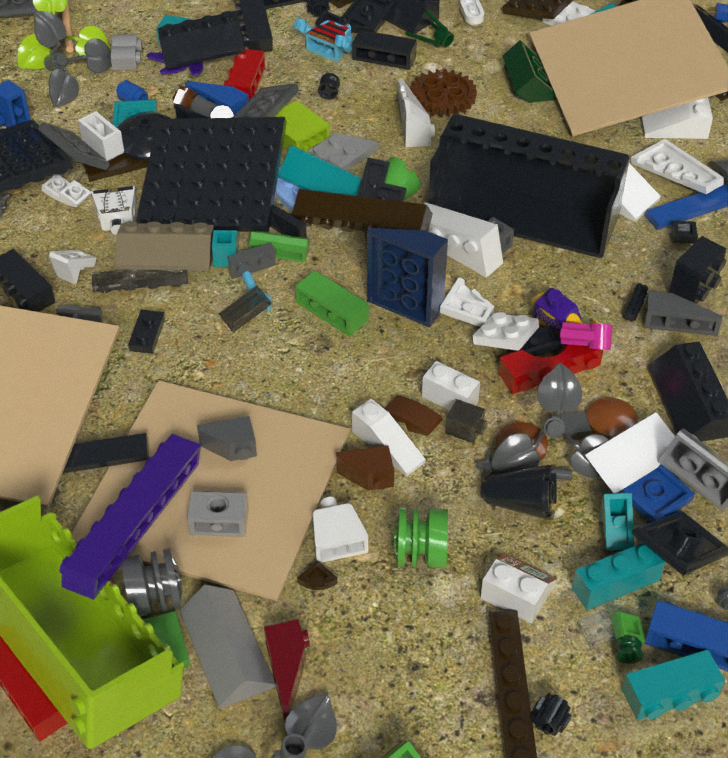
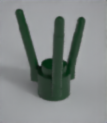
M429 10L425 12L434 21L430 25L436 30L433 35L435 40L411 32L405 33V35L433 44L437 48L440 45L447 48L454 40V34L448 31V28Z

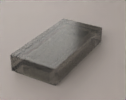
M255 286L220 312L219 316L234 333L272 303L262 290Z

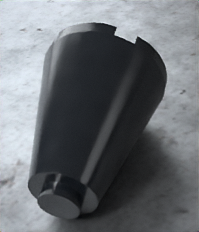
M543 465L488 476L486 482L481 484V497L485 498L486 503L545 520H553L555 511H550L551 503H557L556 473H551V471L555 467L554 465Z

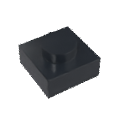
M672 222L673 243L694 244L697 241L696 222Z

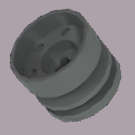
M170 548L163 549L165 563L158 564L156 552L154 551L151 552L150 556L151 566L145 567L140 555L127 557L121 564L128 603L134 604L140 617L151 615L152 601L158 600L161 610L166 612L165 598L172 597L174 610L182 608V584L178 564L173 558Z

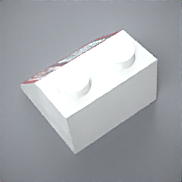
M504 555L494 561L483 578L481 599L505 611H518L519 618L532 624L558 579L516 558Z

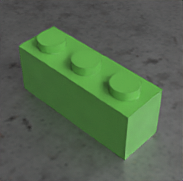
M315 270L295 285L297 304L348 336H351L369 321V303Z

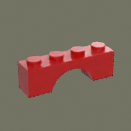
M566 344L564 351L553 357H537L524 350H520L500 357L498 374L511 394H515L539 386L542 379L558 363L565 365L574 374L587 369H593L601 365L603 350L591 349L588 346Z

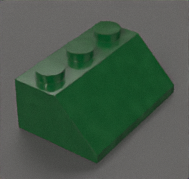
M519 40L502 55L505 62L504 68L510 75L508 79L513 84V92L518 98H524L529 103L557 100L539 55L525 43Z

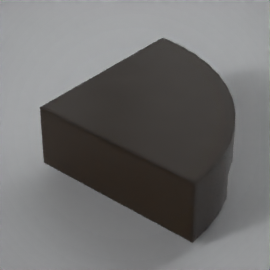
M317 561L297 577V582L308 589L324 590L336 585L338 579L324 565Z

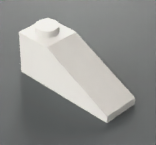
M369 399L352 412V432L371 448L389 445L393 466L406 477L426 462L424 456L390 413L374 400Z

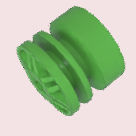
M400 507L394 530V551L398 567H405V554H412V567L417 566L419 555H425L427 568H446L448 509L429 508L426 521H420L418 508H414L413 520H406L407 508Z

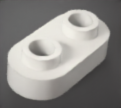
M460 0V10L467 23L476 26L484 21V10L479 0Z

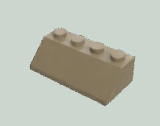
M135 221L121 223L117 232L115 269L209 271L213 259L212 239L214 225H207L202 222L195 223L194 225L181 222L161 224L159 222L139 224Z

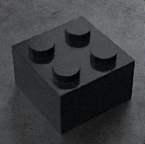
M701 236L676 261L669 293L678 295L695 304H698L700 301L703 302L707 298L709 291L712 288L716 289L721 282L720 272L727 261L724 258L727 248Z

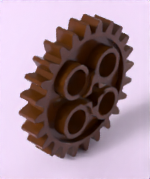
M436 69L435 73L428 70V75L421 73V77H415V81H412L410 86L412 93L427 113L431 112V116L437 113L440 117L443 114L451 117V113L459 114V111L466 113V108H472V104H475L477 96L476 85H473V80H469V76L462 77V72L455 74V70H452L450 73L447 72V69H444L443 72Z

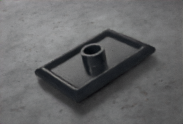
M683 511L632 530L633 536L682 576L728 556V546Z

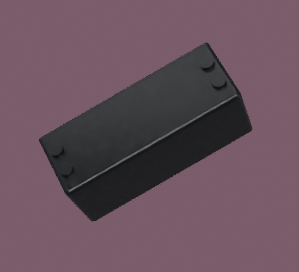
M453 114L440 136L439 147L430 161L428 203L484 221L494 217L514 229L513 236L602 258L619 218L630 157L625 153Z

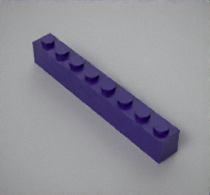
M171 434L165 443H160L155 455L147 459L140 473H135L130 485L121 490L118 499L113 505L110 504L107 507L100 521L94 522L90 533L85 539L81 538L75 551L70 557L66 556L60 566L62 588L93 600L96 598L197 468L201 444Z

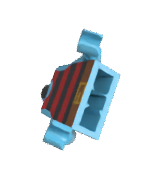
M296 18L293 28L306 35V50L338 62L345 52H352L353 38L351 37V26L348 22L344 21L338 24L327 20L318 26L311 27L307 25L308 22L306 20Z

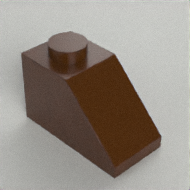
M389 445L336 452V471L339 475L366 490H383L394 487L395 470Z

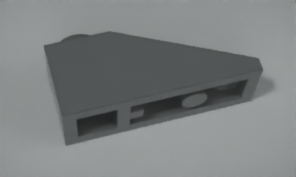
M648 291L644 307V328L718 336L722 315L673 293Z

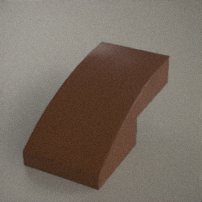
M399 395L384 408L395 421L405 423L409 432L429 436L443 420L441 415L427 406Z

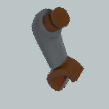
M180 86L172 98L174 100V109L178 103L209 118H232L234 116L229 107L213 103L184 86Z

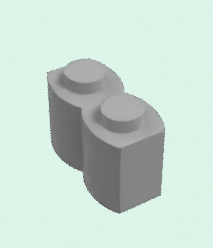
M113 34L111 47L113 70H137L138 64H141L142 40L138 39L137 34Z

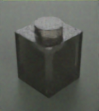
M456 399L446 417L445 434L474 444L478 435H483L487 427V421L484 420L485 409Z

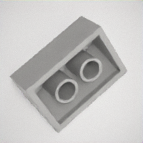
M683 428L674 437L658 462L724 512L728 507V461Z

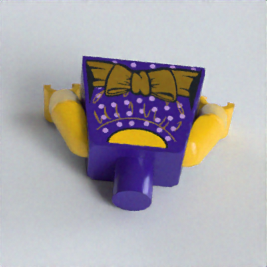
M549 287L546 292H540L531 299V304L534 307L533 318H538L539 325L542 327L551 326L559 338L563 322L583 324L578 306L565 297L558 289ZM594 319L591 321V323L600 324Z

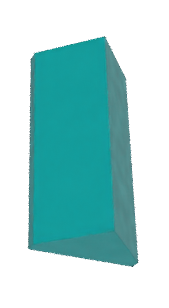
M292 145L278 174L279 178L304 190L358 196L362 177Z

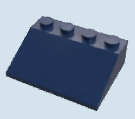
M370 228L367 231V302L430 328L441 314L440 306L444 301L448 239L423 230Z

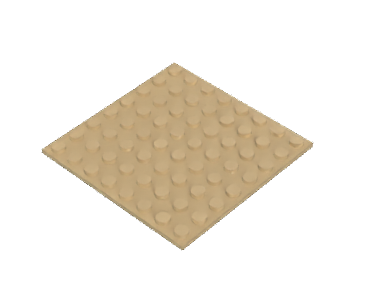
M638 0L529 32L572 136L728 92V66L690 0Z
M0 306V498L24 502L38 495L41 499V506L49 508L120 331L119 326Z
M158 380L127 435L146 433L148 436L149 457L155 455L160 443H165L171 434L199 443L197 425L250 416L256 441L257 456L245 460L229 461L201 447L197 468L127 557L140 555L143 563L151 566V552H156L158 564L165 563L163 549L170 548V552L178 564L179 574L278 601L312 523L313 512L318 509L335 469L336 452H342L350 434V428ZM146 461L109 466L71 534L76 543L81 538L85 539L90 533L94 522L100 521L107 507L115 503L121 490L130 485L136 472L140 473ZM191 492L247 493L249 510L246 537L190 535L187 518Z

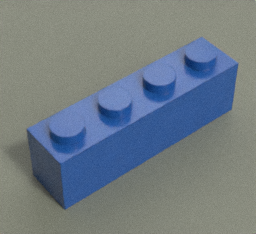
M657 600L645 644L682 657L709 650L718 668L728 672V621H720L708 617L701 612L689 611L673 603Z

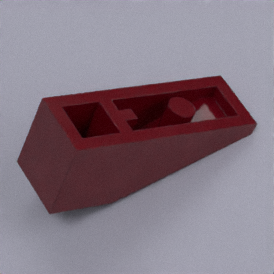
M299 619L264 627L265 643L284 720H286L288 714L293 709L306 662L305 648L310 647L307 629L301 630Z

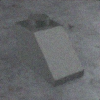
M250 416L197 425L201 447L229 461L245 460L257 456L256 441Z

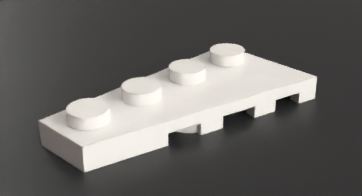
M666 139L631 157V164L704 194H708L724 185V177Z

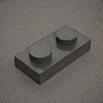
M272 243L227 256L229 274L232 279L241 277L246 271L253 273L276 265L275 248Z

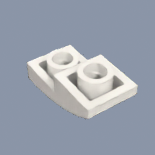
M54 175L42 185V191L45 194L72 207H78L92 194L91 191L74 180L70 183L60 175Z

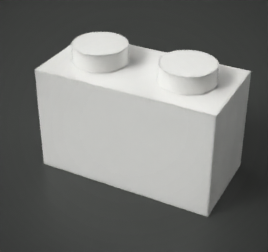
M97 111L78 120L81 139L107 161L124 153L121 131Z
M438 361L423 376L422 397L464 418L468 416L479 401L480 381Z

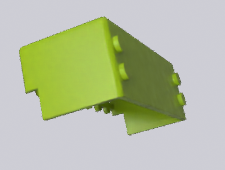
M37 495L0 512V636L88 749H93L179 699L182 692L184 663L177 661L173 656L170 646L167 643L163 644L154 634L152 625L150 623L146 624L137 614L134 604H129L122 597L119 587L115 583L111 584L108 581L94 600L61 587V563L66 556L70 557L75 551L77 543L72 538L70 530L67 527L63 528L56 520L55 513L41 516V499Z

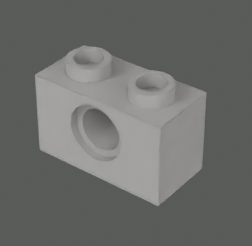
M191 492L187 518L190 535L246 537L249 510L247 493Z

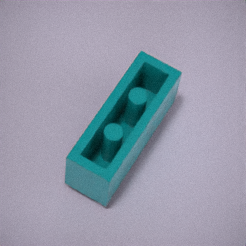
M641 543L576 569L572 589L587 611L660 581L665 561Z
M705 650L625 675L622 691L636 720L644 718L655 719L664 712L673 709L681 711L691 706V704L702 700L703 702L715 700L721 693L725 679L709 650Z

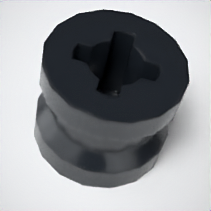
M326 73L321 76L318 93L322 98L331 100L337 97L340 87L339 77L333 73Z

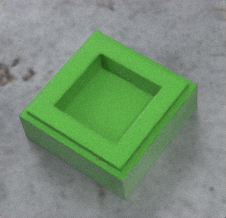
M615 611L611 615L616 641L625 637H634L639 639L642 645L645 643L640 617L620 611Z

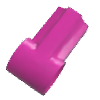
M563 322L560 333L561 344L610 350L613 325L597 323L587 325Z

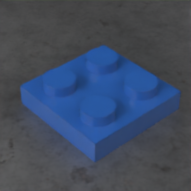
M661 464L650 473L618 492L632 493V507L650 523L676 513L690 503L695 496V493Z

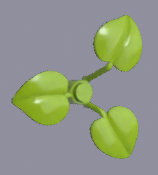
M32 0L37 11H45L56 15L55 12H63L67 6V0ZM95 26L82 28L79 32V37L66 35L64 38L78 41L75 50L79 56L86 55L84 51L85 44L88 40L95 38L105 42L111 50L105 34ZM35 34L25 37L18 48V67L20 69L36 70L45 68L44 59L47 55H50L51 49L41 45Z

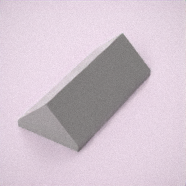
M204 584L180 609V614L218 708L221 709L276 687V684L234 590Z

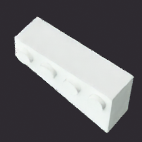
M424 203L433 213L428 232L448 239L447 256L486 278L503 264L497 224L430 203Z

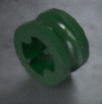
M625 637L615 642L617 661L625 664L639 662L643 658L641 641L634 637Z

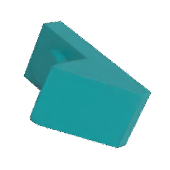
M632 493L603 494L599 521L603 522L604 550H626L634 546V536L632 535Z

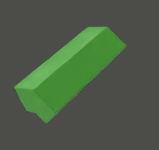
M251 231L249 249L272 243L275 248V258L306 262L310 238Z

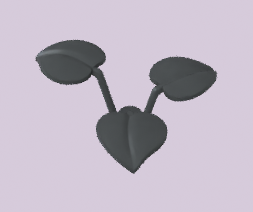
M37 11L33 13L36 38L41 45L48 48L54 47L53 50H50V55L45 57L44 65L49 71H52L49 76V94L52 105L56 108L74 101L79 92L76 79L73 76H68V71L61 68H64L68 62L87 59L86 64L90 71L95 73L105 72L112 66L111 50L105 42L95 38L88 40L85 44L84 51L86 55L66 58L63 53L56 52L60 47L59 41L66 37V29L63 22L52 13Z
M558 363L542 379L537 389V399L541 406L553 412L543 416L541 421L543 428L539 430L535 443L532 444L530 437L525 433H515L508 436L501 442L493 455L491 466L494 470L508 473L537 467L539 455L534 449L539 446L543 436L547 434L552 438L562 435L577 449L570 457V463L576 472L586 477H601L585 455L606 443L609 439L600 434H590L584 437L579 445L567 434L565 424L559 415L562 410L572 412L578 408L582 400V389L574 373L562 363Z
M328 694L310 698L291 710L285 721L287 736L283 739L281 749L274 751L270 758H305L308 747L311 749H322L332 743L337 732V723ZM232 745L220 750L213 758H256V756L245 746Z

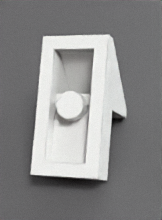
M80 250L50 251L49 254L57 277L72 284L77 283L80 270H84L85 267H95L97 259Z

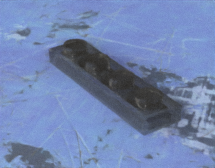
M128 269L93 272L91 284L93 292L108 293L112 290L132 291L136 288L146 287L155 289L160 286L169 285L179 287L183 284H188L187 269Z

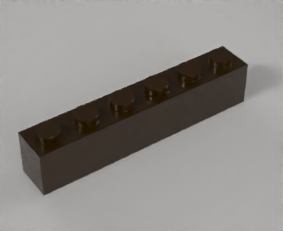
M298 189L292 215L302 220L308 227L314 224L325 229L337 227L346 232L359 230L367 234L370 228L429 231L433 215L425 204Z

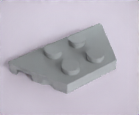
M334 133L309 149L308 152L349 170L379 150V142Z

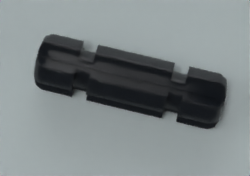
M636 284L628 306L624 311L623 317L625 320L634 322L637 319L644 298L647 295V285Z

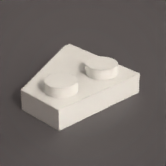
M458 277L441 304L440 313L481 327L494 313V305L487 299H483L481 294L475 289L470 290L466 287L465 280Z

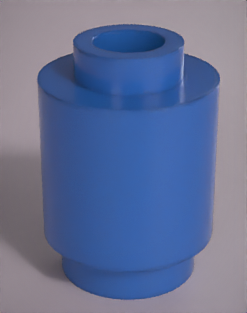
M128 80L119 83L117 86V97L122 101L148 100V93L145 92V89Z

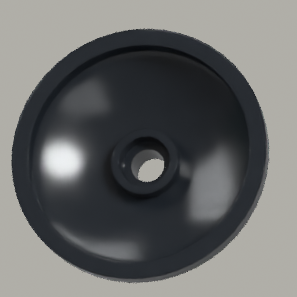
M140 112L126 118L117 127L122 135L123 154L137 160H149L158 119L171 118L157 112Z

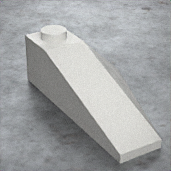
M399 78L398 101L405 147L431 146V137H435V126L430 123L428 113L405 81Z

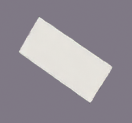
M655 412L585 456L611 491L616 494L656 469L660 465L658 462L659 458L675 436Z

